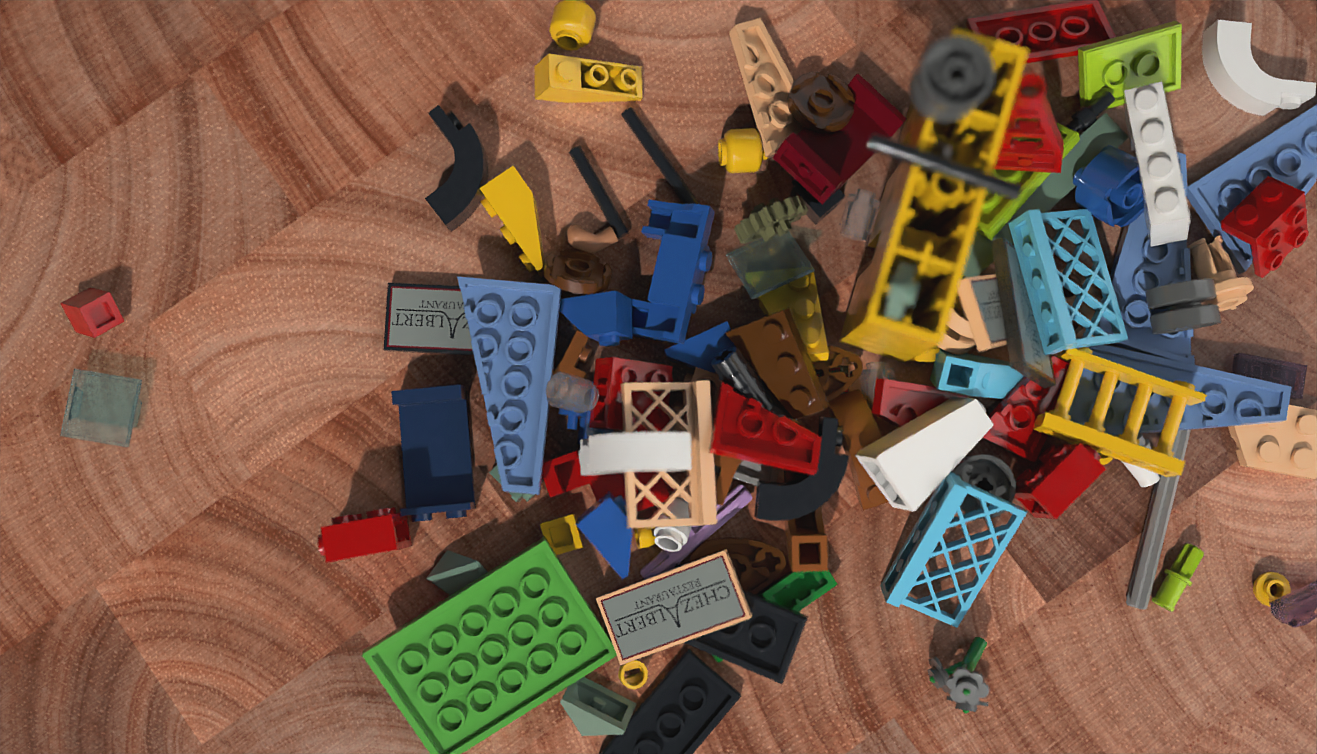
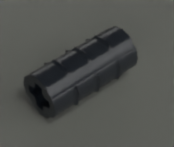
M737 346L726 348L712 359L711 365L719 375V380L733 387V391L749 400L753 398L762 404L761 407L769 411L773 408L775 403L767 392V387L763 386L757 377L758 374L753 371L748 363V359H745Z

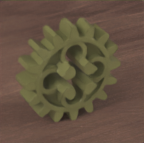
M799 195L793 198L788 197L781 202L778 198H772L766 205L760 203L755 206L754 210L750 211V217L741 220L740 224L735 225L734 230L741 244H747L751 241L755 242L760 238H763L764 242H769L776 235L781 237L792 229L791 223L800 220L802 216L807 214L808 209L802 196L799 197Z

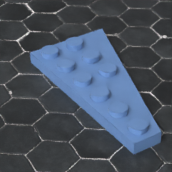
M1317 104L1187 186V199L1213 237L1222 236L1223 249L1229 254L1231 262L1239 274L1246 272L1253 263L1251 244L1222 231L1220 222L1267 176L1305 192V195L1317 181Z
M1177 152L1185 195L1187 196L1186 155ZM1143 211L1136 220L1124 226L1110 273L1111 282L1128 339L1123 342L1111 344L1136 352L1195 365L1194 355H1191V337H1194L1193 329L1153 334L1150 316L1167 311V309H1148L1145 294L1146 290L1155 287L1191 281L1190 248H1187V240L1150 247ZM1102 316L1097 326L1108 335L1113 334L1110 322Z
M457 276L472 340L471 344L481 391L487 410L488 424L493 438L502 489L504 492L540 495L562 289L550 284Z
M1104 344L1087 347L1093 351L1092 355L1172 383L1178 380L1193 384L1195 391L1206 394L1204 402L1191 406L1186 404L1178 430L1279 423L1287 419L1291 386ZM1083 368L1068 414L1071 416L1070 421L1081 425L1089 421L1103 378L1102 374ZM1117 380L1102 426L1105 428L1104 433L1112 436L1123 434L1137 390L1136 386ZM1153 392L1151 393L1138 434L1162 431L1172 399Z

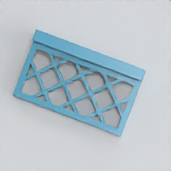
M1040 209L1027 210L1008 223L1045 355L1056 354L1067 349L1118 343L1128 339L1091 212L1087 209L1041 213ZM1080 219L1084 231L1082 237L1069 228L1072 220ZM1044 223H1048L1058 231L1053 240L1047 236ZM1063 236L1077 246L1072 255L1059 245ZM1082 251L1091 257L1093 262L1091 269L1078 260ZM1053 254L1067 263L1062 273L1056 269ZM1072 269H1075L1086 278L1082 287L1068 278ZM1092 283L1101 290L1103 297L1101 302L1087 293ZM1063 286L1076 296L1072 306L1065 300L1062 290ZM1082 302L1095 310L1091 321L1078 312ZM1102 316L1110 322L1113 334L1108 335L1097 326ZM1072 320L1086 329L1080 339H1076Z
M950 472L935 489L880 585L886 603L898 608L900 604H903L958 628L1027 514L1026 510L1021 506L964 482L959 475ZM970 494L979 498L982 508L962 515L960 505L965 496ZM1002 510L1012 513L1007 524L993 528L990 514ZM985 516L989 530L969 536L965 522ZM960 524L965 538L945 544L943 534L946 529ZM991 538L994 546L990 553L976 557L972 544ZM968 546L971 559L952 565L948 552ZM944 554L947 567L928 573L926 563L929 558ZM974 567L976 576L973 581L959 586L955 573ZM951 575L954 587L935 593L931 581ZM927 582L931 595L919 599L908 596L913 586ZM954 596L958 597L959 604L953 614L940 610L938 601Z

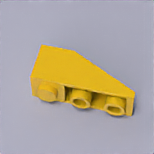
M556 54L546 55L534 66L535 99L583 103L640 101L643 99L641 66Z
M511 166L479 188L485 197L480 202L491 218L498 215L504 226L499 229L509 244L512 245L517 242L523 251L518 257L529 272L536 270L540 277L544 275L543 267L545 260L536 199L516 168Z

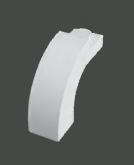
M1217 20L1203 32L1202 58L1205 71L1218 93L1235 107L1248 113L1264 116L1277 107L1280 109L1298 108L1304 102L1315 97L1316 83L1278 79L1266 74L1258 67L1253 59L1250 47L1252 23Z

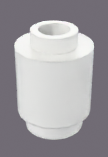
M675 498L667 507L677 519L689 518L688 503L684 499ZM663 513L658 517V519H668ZM692 526L655 527V543L666 551H680L682 546L688 541Z

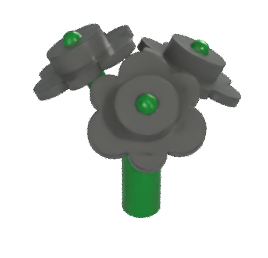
M974 637L962 661L946 669L942 667L936 656L928 660L931 666L927 670L930 681L937 689L942 688L945 693L948 692L950 696H947L946 699L955 701V708L961 709L966 714L969 711L977 712V705H989L988 702L979 701V698H985L989 695V685L983 681V675L980 672L974 671L987 646V642L981 637Z

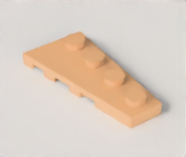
M761 18L736 24L729 31L756 126L762 139L764 153L766 157H769L776 153L784 139L792 132L797 134L804 127L794 119L788 108L787 98L794 79Z

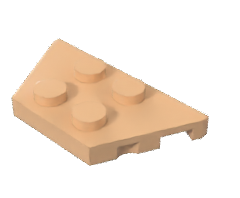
M1289 405L1287 419L1283 422L1228 426L1230 435L1236 442V453L1240 466L1305 479H1316L1317 410Z

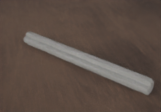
M1191 430L1177 431L1171 450L1174 452V458L1184 460ZM1158 474L1160 480L1154 486L1126 599V604L1142 610L1148 608L1180 475L1165 477Z

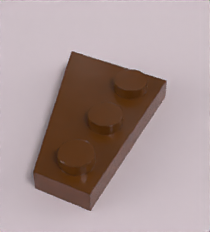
M789 307L725 333L733 344L739 348L745 359H748L749 364L793 419L804 417L829 407Z

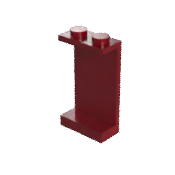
M858 73L848 84V87L854 94V113L850 122L842 130L833 133H817L804 127L797 134L792 132L784 139L772 157L822 205L877 153L867 148L872 133L891 139L907 120L896 107L889 103Z

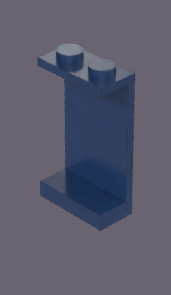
M460 384L391 391L392 405L399 406L406 509H400L401 516L411 515L412 522L433 520L432 513L446 512V519L467 517V510L476 509L466 387Z

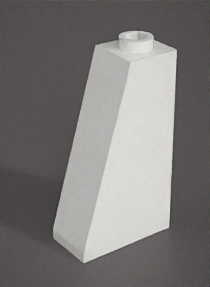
M952 397L859 450L855 456L892 507L914 512L990 430L993 423L986 414V408L977 399Z

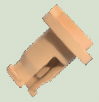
M1220 235L1215 237L1214 241L1208 245L1206 239L1202 238L1193 242L1187 248H1190V254L1194 258V269L1198 279H1214L1217 297L1201 302V305L1216 304L1219 306V311L1234 310L1237 308L1236 306L1247 300V294L1254 289L1250 278L1237 277L1229 254L1223 249V239Z

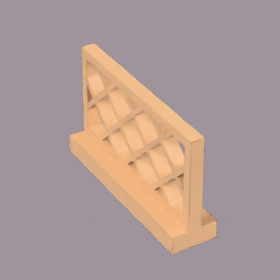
M710 381L622 383L623 433H633L640 423L649 432H659L645 419L656 406L660 407L671 418L660 432H667L676 423L684 432L691 433V470H687V477L680 485L666 472H656L654 477L644 487L635 478L634 472H625L627 528L717 524L714 454L709 453L712 435ZM631 391H643L653 401L642 415L632 406ZM653 391L663 392L659 396H657ZM670 391H683L684 406L677 414L662 401ZM683 414H684V422L680 419V417H681ZM632 415L637 419L636 422H635L633 425H632ZM660 477L675 490L663 504L648 491ZM686 486L688 487V494L683 490ZM635 487L640 491V492L637 494L636 497H635ZM645 495L658 510L649 520H636V504ZM678 495L688 503L689 518L677 519L667 509ZM663 513L668 519L657 518Z

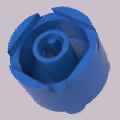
M1107 145L1092 159L1087 167H1081L1074 175L1073 184L1077 186L1075 191L1077 206L1080 209H1087L1092 213V216L1112 227L1114 225L1124 227L1132 223L1143 213L1144 198L1136 157L1121 149Z

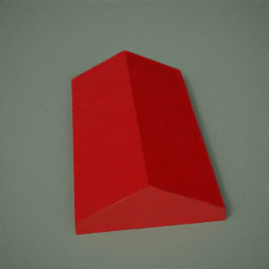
M1081 0L967 19L966 22L968 32L1028 49L1024 64L1077 56L1078 48L1116 37L1098 0Z

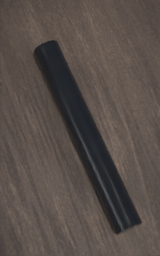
M581 146L571 149L569 151L570 156L616 237L620 239L626 236L629 231Z

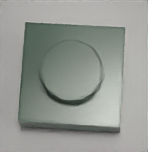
M905 263L899 264L890 286L885 316L901 320L906 306H914L919 289V283L913 282L916 266Z

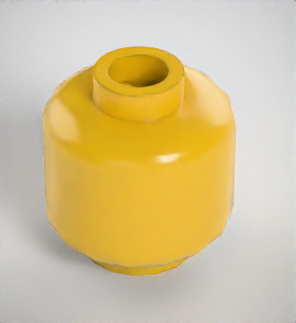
M583 0L560 1L554 8L549 28L551 37L559 47L568 51H575L585 47L592 38L596 21L595 12Z
M755 128L730 129L724 134L723 138L718 140L720 166H725L729 173L756 172L760 169L762 160L768 159L764 153L760 133Z

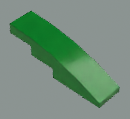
M829 570L790 571L756 595L799 612L838 584ZM712 655L716 662L724 660Z

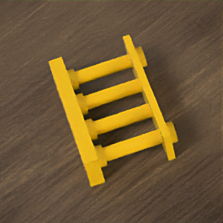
M1087 347L1058 352L1057 358L1070 364L1055 409L1050 410V413L1046 412L1037 416L1033 430L1073 444H1087L1098 453L1165 477L1182 474L1185 461L1174 458V452L1171 450L1186 404L1191 406L1204 402L1206 394L1195 391L1193 384L1178 380L1172 383L1092 355L1093 351ZM1083 368L1102 374L1103 378L1089 421L1081 425L1070 421L1071 416L1068 414ZM1117 380L1136 386L1137 390L1123 434H1118V437L1104 433L1105 428L1102 426ZM1153 392L1172 400L1157 447L1153 446L1151 450L1140 446V440L1137 439L1151 393Z

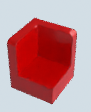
M91 287L60 303L75 332L96 338L124 322L113 297L108 291Z
M578 450L543 463L542 477L550 497H555L589 484L587 476L581 475Z

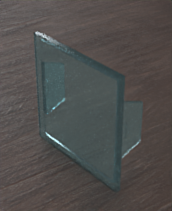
M789 231L781 237H778V235L774 236L773 240L769 242H764L763 238L726 254L728 261L751 299L815 271Z
M74 369L60 436L129 447L132 429L138 425L142 405L139 399L142 380Z

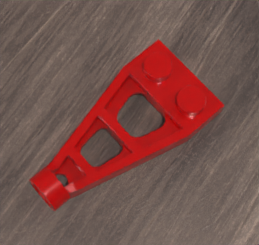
M1027 73L1020 77L993 169L1061 173L1064 142L1046 99V82L1042 76L1035 73ZM1027 88H1033L1037 91V94L1025 96L1022 92ZM1016 118L1039 119L1040 122L1016 121ZM1012 137L1041 138V140L1037 142L1018 141Z

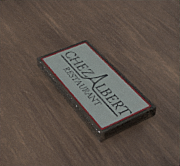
M1004 237L993 240L992 250L1011 368L1043 388L1055 386L1051 354H1044L1015 246Z

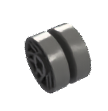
M952 36L939 40L929 48L912 73L909 87L913 104L922 115L930 120L941 123L961 120L990 91L994 80L992 59L982 45L970 38Z
M1214 279L1178 282L1145 291L1148 309H1167V311L1150 316L1153 334L1180 332L1222 323L1218 305H1201V302L1217 297Z
M991 455L965 456L951 471L959 475L964 482L975 486V483L982 485V490L1009 502L1014 500L1016 493L1014 475L1007 464L997 457ZM970 494L965 496L960 505L962 515L982 508L979 498ZM1006 510L990 514V518L997 517Z

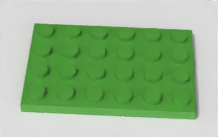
M545 537L365 648L362 652L363 658L430 754L464 753L617 656L611 638Z

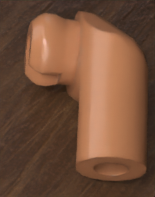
M574 224L567 229L566 233L568 242L573 248L591 254L618 242L611 226L594 234L583 229L581 225Z

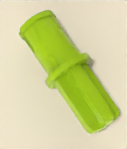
M1184 544L1171 569L1165 570L1164 573L1167 576L1151 601L1173 612L1186 586L1192 585L1190 579L1203 558L1204 552L1192 544Z

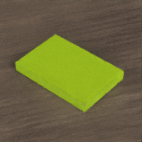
M1172 21L1078 48L1080 108L1082 106L1088 107L1105 91H1109L1115 98V101L1105 109L1107 110L1125 104L1124 90L1162 82L1164 93L1181 89L1182 24Z

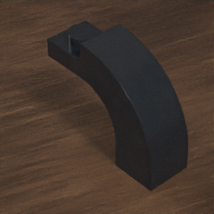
M437 105L428 114L452 145L455 154V164L449 179L425 199L452 232L463 224L479 206L484 196L479 188L488 182V161L484 147L472 125L469 123L463 128L452 111L445 114L442 108Z
M819 416L818 436L822 438L818 468L814 475L804 474L796 480L783 483L757 481L754 512L756 519L783 521L799 518L815 511L831 498L843 480L849 460V455L835 453V447H841L843 438V427L838 425L837 418Z

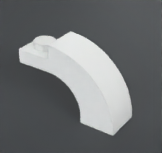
M633 432L588 436V439L580 440L579 462L581 464V475L593 476L622 472L691 470V433Z

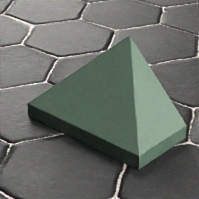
M447 550L428 575L427 580L448 595H452L488 571L477 560Z
M585 677L568 686L560 701L582 736L624 734L637 704Z

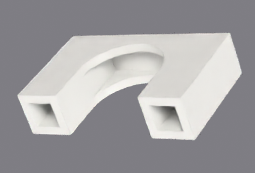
M1162 82L1124 90L1125 121L1131 151L1135 150L1140 172L1144 198V217L1150 247L1187 240L1190 215Z

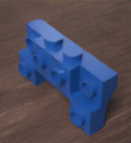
M649 199L647 206L652 212L648 226H643L641 232L648 238L661 240L647 298L650 302L632 299V336L684 345L691 313L695 314L697 305H701L704 298L705 287L702 285L704 274L710 270L712 264V252L707 244L715 211L711 206L695 203L678 204Z

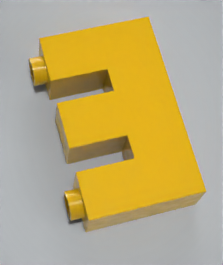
M954 27L948 37L961 36L970 38L982 45L990 55L994 66L992 87L982 101L966 117L950 123H941L928 119L917 110L911 100L906 117L907 120L904 123L899 142L929 152L936 142V137L940 134L955 145L956 157L952 161L992 175L1028 49ZM905 161L901 162L886 183L868 242V246L876 248L874 258L870 266L857 279L839 343L900 362H906L942 344L987 190ZM905 263L916 266L913 282L919 283V289L914 306L907 305L900 320L885 315L892 280L899 264Z

